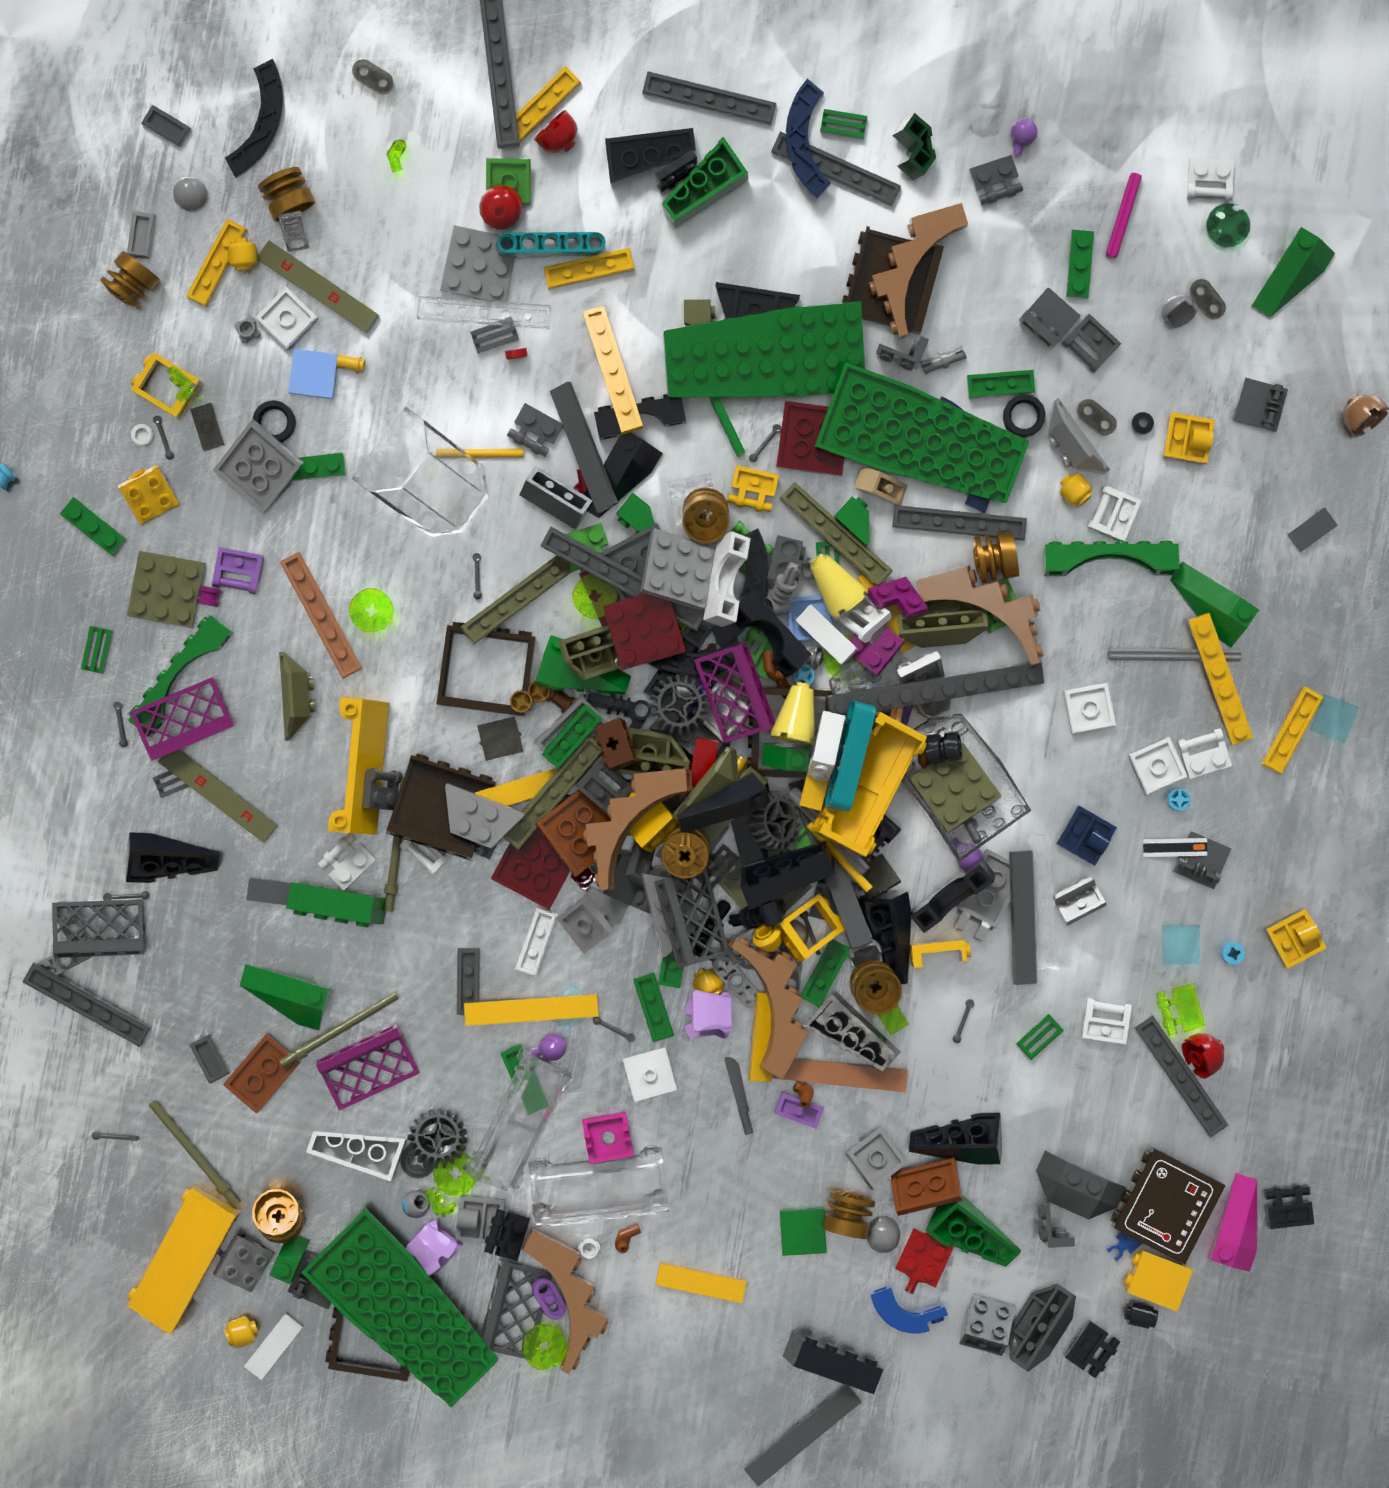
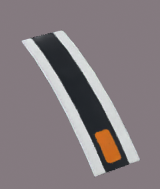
M1207 838L1143 839L1144 857L1207 856Z

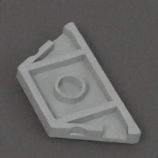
M447 783L445 786L450 833L486 847L493 848L527 814Z
M642 873L640 875L662 957H665L673 949L654 882L667 877ZM679 880L673 881L676 891L682 894L686 885ZM689 888L685 897L694 902L691 888ZM683 901L680 906L681 911L688 915L692 906ZM695 909L691 918L700 924L697 910ZM689 923L686 928L687 933L690 935L697 927Z

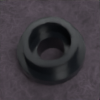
M1146 412L1137 413L1132 419V428L1138 434L1149 433L1154 426L1153 417ZM1141 419L1147 421L1146 427L1140 426L1139 421Z

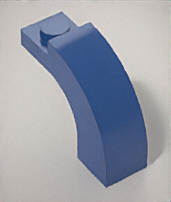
M890 1285L869 1292L879 1316L888 1325L902 1332L912 1334L929 1332L927 1322L931 1321L932 1324H936L945 1320L944 1317L948 1315L944 1304L921 1312H909L903 1309L896 1302Z

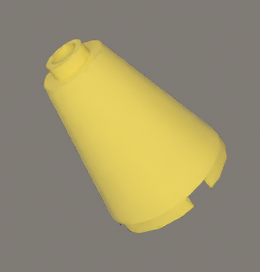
M820 554L811 561L810 569L831 617L840 616L839 611L842 609L846 612L865 598L863 593H868L866 588L829 555L823 556Z
M797 682L796 686H791L772 728L771 737L791 743L804 741V745H814V690L810 689V684Z

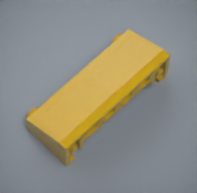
M340 697L339 712L344 719L352 720L353 723L344 810H336L331 813L328 821V831L377 835L379 809L362 808L366 770L375 768L378 771H383L389 702ZM377 780L375 786L382 787V780Z
M876 712L851 810L846 813L827 808L824 802L810 831L860 856L866 857L867 854H871L876 846L874 834L913 757L917 754L921 755L925 750L927 736L882 712Z
M193 1186L191 1190L186 1189L181 1198V1201L184 1203L138 1287H133L127 1297L130 1300L127 1305L129 1308L170 1335L181 1323V1317L185 1314L214 1257L231 1230L230 1227H232L234 1221L237 1220L241 1213L240 1210L235 1207L233 1208L226 1202L196 1186Z

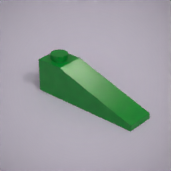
M1300 227L1251 307L1271 317L1325 271L1335 252L1322 239Z
M1181 562L1178 574L1173 575L1170 579L1171 583L1192 607L1197 616L1210 613L1219 640L1230 648L1248 628L1259 611L1258 608L1184 562Z
M245 964L240 982L241 987L297 1025L320 1030L331 987Z
M962 1196V1201L937 1206L926 1228V1232L942 1245L960 1248L962 1252L980 1255L982 1259L1005 1267L1021 1253V1250L964 1196Z

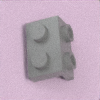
M1093 876L1081 878L1075 885L1069 888H1062L1053 896L1055 905L1067 926L1107 906Z

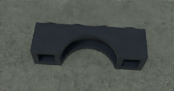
M663 394L661 399L655 400L654 397H646L641 399V403H636L639 414H648L656 417L664 427L686 423L682 397H669L667 394ZM611 405L599 407L598 411L594 412L599 440L620 437L621 430L614 409H611Z
M750 590L738 600L740 602L735 624L740 629L755 628L769 639L773 650L771 662L787 678L798 671L812 654L777 618L775 613L764 604L760 597Z
M702 623L698 631L687 626L682 634L686 648L684 653H697L712 630ZM658 670L643 692L648 696H657L658 694L653 691V688L658 687L662 689L659 681L662 680L667 685L666 678L670 676L672 681L675 682L676 675ZM669 689L664 692L661 698V704L669 695Z
M981 857L915 906L910 917L922 932L925 933L942 921L960 902L972 895H977L992 884L996 874Z

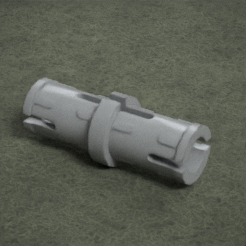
M961 345L947 352H938L937 356L920 361L925 375L942 367L944 369L948 368L950 364L966 359L967 356L965 351L963 352V346Z

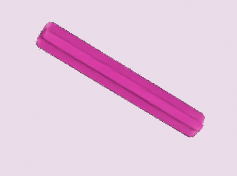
M1132 172L1129 176L1106 251L1108 257L1117 258L1142 179V175Z

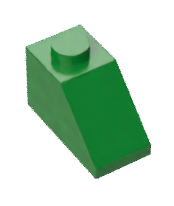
M852 496L834 515V518L865 546H868L870 543L869 511L866 509L868 505L861 498L857 497L855 499Z
M763 743V766L789 771L808 772V746Z
M298 1235L290 1242L284 1243L269 1276L290 1284L310 1240Z

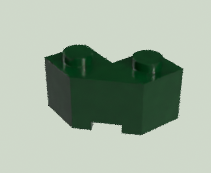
M913 113L902 120L892 136L908 149L897 167L912 180H915L925 175L936 159L935 149L932 148L931 136L933 135L931 126L916 113Z

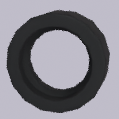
M1021 394L1015 396L1007 403L1003 410V422L1006 429L1019 437L1026 438L1034 435L1042 428L1045 422L1046 412L1044 405L1038 398L1032 395ZM1028 403L1036 409L1037 420L1032 427L1021 429L1012 422L1011 412L1017 404Z
M276 400L266 401L255 410L253 419L261 425V419L265 412L271 409L282 411L287 418L286 428L280 434L272 435L282 443L289 439L295 430V415L283 402Z

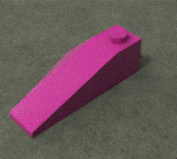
M1235 1173L1207 1257L1226 1266L1250 1272L1257 1252V1180Z

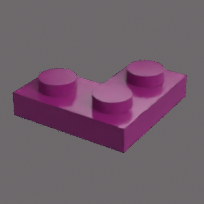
M907 577L868 588L867 595L877 610L897 604L907 619L927 614V605Z
M888 627L874 644L869 641L866 643L862 642L856 634L849 640L858 648L852 657L877 677L905 644V641Z

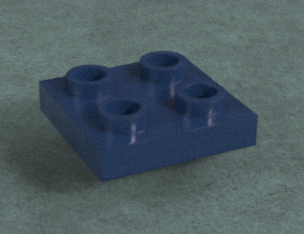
M1078 805L1056 844L1095 866L1107 849L1117 827Z

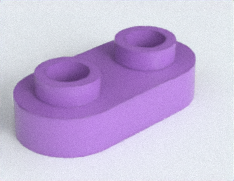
M547 1278L537 1279L532 1285V1293L543 1313L551 1320L562 1318L566 1312V1304L554 1283ZM542 1285L546 1286L544 1292L539 1291ZM556 1304V1309L551 1311L550 1306Z

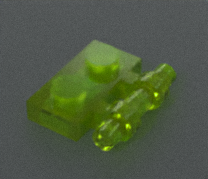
M1193 983L1171 989L1173 998L1167 999L1165 991L1156 993L1159 1001L1157 1006L1158 1009H1161L1164 1018L1162 1023L1164 1028H1167L1169 1036L1177 1034L1175 1026L1179 1024L1182 1025L1183 1032L1206 1026ZM1176 1005L1179 1017H1172L1170 1006Z

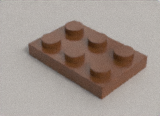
M266 1034L223 1085L257 1114L301 1062L296 1060L283 1067L280 1059L289 1055L290 1052L269 1034Z
M955 1158L898 1171L891 1175L895 1209L898 1216L963 1200Z

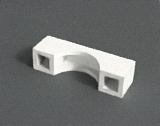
M729 532L717 540L703 621L720 627L736 622L740 601L734 597V580L739 568L747 560L751 538L735 532Z

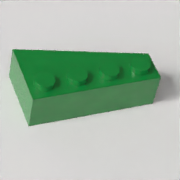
M724 137L718 141V144L705 155L697 167L693 168L687 178L662 202L663 211L675 228L749 179L747 170Z
M291 882L286 909L294 910L293 914L300 916L312 913L316 919L327 920L328 916L334 917V922L348 924V920L356 921V926L369 928V924H384L386 897H371L368 894L348 893V891Z

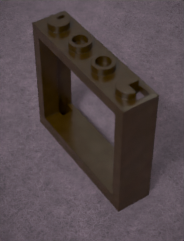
M453 622L452 625H447L436 704L526 717V713L516 712L512 709L511 705L446 697L454 633L465 635L460 629L465 623ZM497 628L496 631H492L484 638L528 643L522 690L528 692L536 637L532 636V632L519 630L518 634H511L510 629Z
M762 686L765 695L787 696L791 687ZM810 687V689L814 690V697H825V711L828 712L827 696L834 695L835 689ZM749 715V726H753V729L759 727L756 718ZM759 732L748 736V748H752V757H747V769L751 766L763 777L806 778L807 772L758 768Z
M334 1306L332 1318H335L336 1322L335 1327H331L329 1334L332 1347L327 1349L325 1362L329 1363L328 1369L408 1382L410 1371L401 1366L399 1372L337 1362L344 1315Z

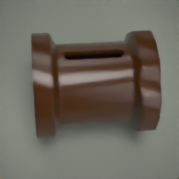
M553 690L546 699L548 703L552 702L560 708L562 713L575 700L574 697H569L560 690Z

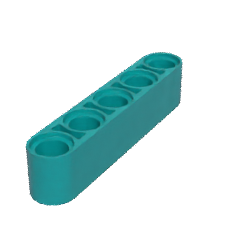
M599 232L503 233L497 239L495 248L501 256H592L602 251L606 241L605 237ZM526 239L531 240L534 248L526 249L523 246V241ZM552 239L556 243V248H547L545 240ZM508 240L511 242L512 248L506 250L502 248L500 242ZM567 240H576L578 248L571 249L568 247ZM589 240H598L600 247L597 249L592 248L589 245Z
M854 700L849 705L835 766L826 794L825 806L827 808L846 813L852 808L875 718L876 708L873 705Z

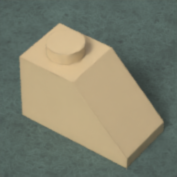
M861 467L854 488L900 506L908 485L880 471Z

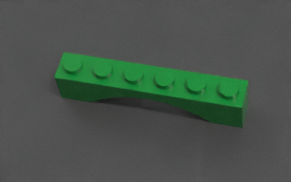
M633 492L616 513L619 517L617 521L625 528L631 526L636 530L635 534L655 524L650 506Z
M1054 541L1045 545L1043 550L1044 576H1067L1083 564L1101 559L1129 561L1147 569L1154 575H1177L1180 570L1179 543L1173 544L1172 541H1161L1159 544H1151L1150 541H1139L1137 544H1128L1127 541H1117L1115 544H1106L1104 541H1096L1093 544H1084L1081 541L1062 544V542Z
M213 616L204 617L197 625L199 630L194 636L191 634L183 644L185 648L182 652L174 654L170 660L171 666L167 671L163 669L156 678L157 684L145 691L142 696L144 698L140 705L136 704L131 711L168 696L172 684L188 664L205 654L221 650L234 632ZM167 702L160 704L157 713L166 716ZM156 706L149 708V710L155 711ZM142 711L137 713L136 716L139 723L148 726L153 714ZM155 715L151 728L158 730L166 719ZM131 716L128 721L135 726ZM142 727L144 734L146 733L147 728ZM149 730L147 736L153 737L156 732Z

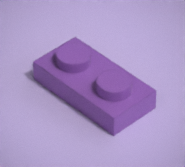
M782 1092L775 1114L817 1129L824 1107L811 1103L809 1108H802L799 1105V1098Z

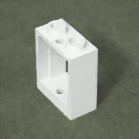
M823 711L807 772V775L812 776L815 780H829L843 729L844 715Z

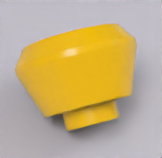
M761 925L753 934V944L765 952L776 951L782 942L780 928L777 925L769 927Z

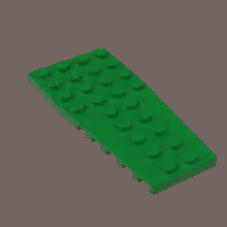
M861 301L796 306L766 311L765 313L749 314L742 317L726 318L719 321H708L702 324L685 325L679 328L663 329L666 385L669 397H765L831 394L835 391L845 362L865 369Z
M845 362L815 447L879 470L997 502L1007 503L1029 440L954 407L947 402L941 401L910 385Z
M366 1208L301 1272L353 1325L367 1337L374 1340L386 1353L388 1352L401 1366L409 1370L415 1378L429 1387L436 1396L438 1395L449 1407H453L498 1362L499 1358L434 1280L427 1275L414 1256Z

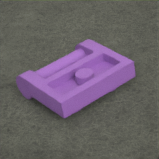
M219 547L212 587L219 588L224 586L249 591V594L256 595L263 555ZM222 571L252 576L251 582L222 577Z

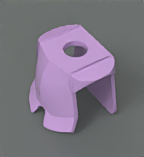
M698 990L693 992V997L689 998L685 1008V1014L692 1017V1022L685 1025V1030L690 1039L716 1035L722 1039L728 1037L732 1028V997L729 992H723L720 995Z
M436 1219L427 1223L407 1245L406 1249L412 1256H415L427 1275L430 1276L437 1274L460 1250L462 1243L443 1231L439 1220Z

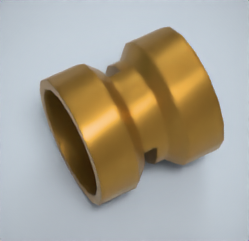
M533 681L528 687V693L534 701L544 702L551 694V689L535 684V681Z
M516 691L510 698V705L516 712L526 713L533 706V698L526 691Z

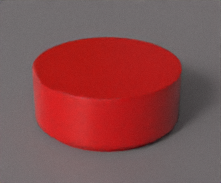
M527 348L505 351L507 360L527 357L528 355Z

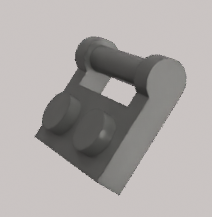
M1088 314L1061 344L1066 348L1069 347L1090 367L1089 370L1095 373L1122 343L1093 316ZM1077 336L1083 339L1101 356L1097 361L1074 341Z
M600 756L590 770L576 784V787L608 814L607 807L610 805V799L626 797L632 791V781H627L617 771L605 767L602 756ZM600 770L622 787L618 793L597 776Z
M375 768L367 769L365 772L362 808L393 810L398 797V784L403 778L402 773L397 770L384 772L378 771ZM377 780L387 781V787H377L375 783Z

